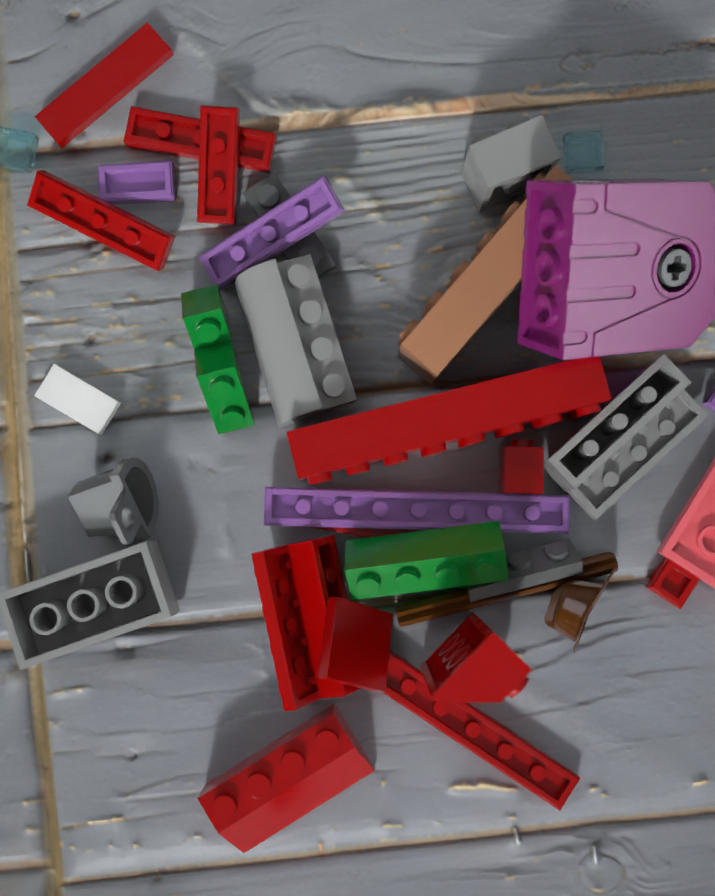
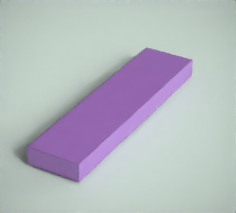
M322 176L199 256L213 284H218L219 289L222 290L235 282L236 278L245 270L270 260L344 213L345 209L328 178Z

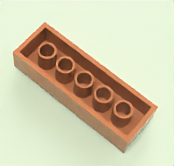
M555 165L547 175L540 172L533 180L574 179ZM526 194L519 203L515 201L500 219L502 222L495 230L497 233L495 234L490 230L475 248L476 252L471 257L473 261L469 263L464 260L450 277L451 281L446 286L448 290L444 293L439 289L424 307L426 310L422 314L424 318L420 323L413 319L399 336L401 339L397 343L400 345L398 358L431 386L522 281V255L525 239L524 220L527 205Z

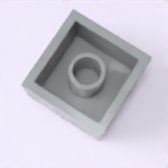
M543 115L531 120L526 116L513 121L508 125L507 130L494 135L493 132H486L476 137L471 142V145H469L461 174L479 213L526 193L527 180H533L540 172L547 175L555 165H558L562 157Z

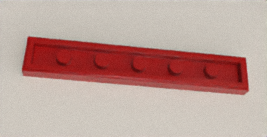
M389 650L386 691L382 693L559 811L562 809L581 779L578 774L473 704L437 703L429 693L422 670L392 650Z

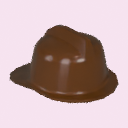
M616 567L611 571L604 584L572 580L558 587L551 597L544 621L547 626L575 642L574 653L580 642L588 616L616 571Z

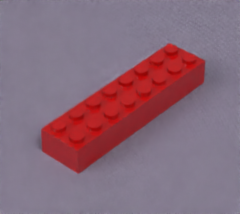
M600 356L576 358L287 431L286 433L297 478L302 481L308 480V484L313 486L332 481L331 473L346 470L348 476H353L370 471L369 464L383 461L384 466L388 467L407 462L409 460L408 454L420 451L423 458L443 453L447 450L446 444L457 442L458 448L479 444L486 440L485 434L494 432L495 439H499L524 431L523 425L531 423L532 430L550 426L563 421L561 415L564 414L568 415L569 421L600 412V404L611 400V395Z

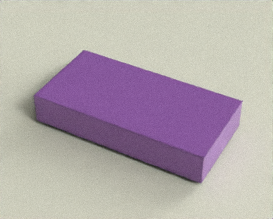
M172 161L97 165L99 198L113 205L176 201L175 173Z

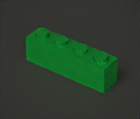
M491 521L346 541L345 574L351 600L508 581L506 554L500 522Z

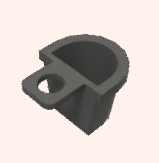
M139 458L123 459L114 469L79 481L67 496L88 537L118 536L123 545L131 544L135 535H139L140 539L150 538L158 518L159 501L157 488L152 473Z

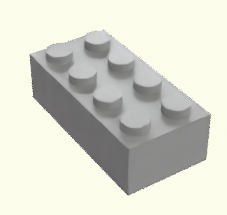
M156 540L139 543L0 593V611L20 670L167 619L180 612Z

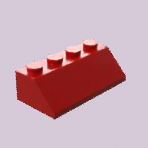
M473 611L420 665L429 693L437 703H501L507 696L513 698L525 688L529 681L527 675L532 671Z
M334 703L205 784L197 799L218 834L241 852L246 853L375 771V768Z

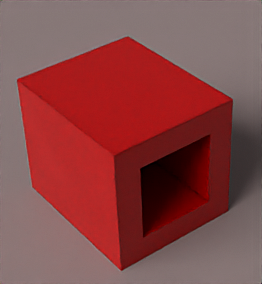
M510 440V446L499 449V493L543 494L544 447H533V440Z

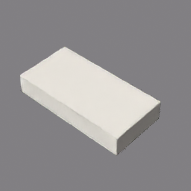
M53 364L34 395L100 435L104 433L121 405V402L56 364Z

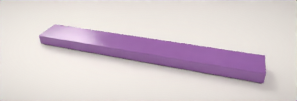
M265 487L264 526L431 530L499 521L501 532L570 534V495Z

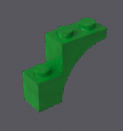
M218 284L181 293L182 318L194 348L196 377L218 435L254 426V417L240 373L228 314Z

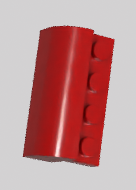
M335 535L308 539L251 553L284 711H296L318 699L345 697L361 689L318 678L327 600L330 597H340L348 600Z

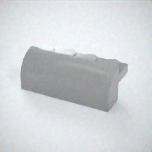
M311 254L276 263V259L269 260L242 272L236 278L234 287L278 427L315 417L319 412L355 402L357 398Z
M662 354L544 462V467L561 490L568 492L593 520H597L709 415L684 390L692 382L665 354Z

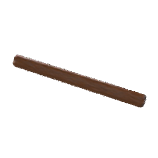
M604 552L581 558L584 572L582 574L470 602L466 588L398 605L395 607L398 624L404 627L560 587L565 582L572 580L583 581L607 575L615 567V572H617L618 562L613 552Z

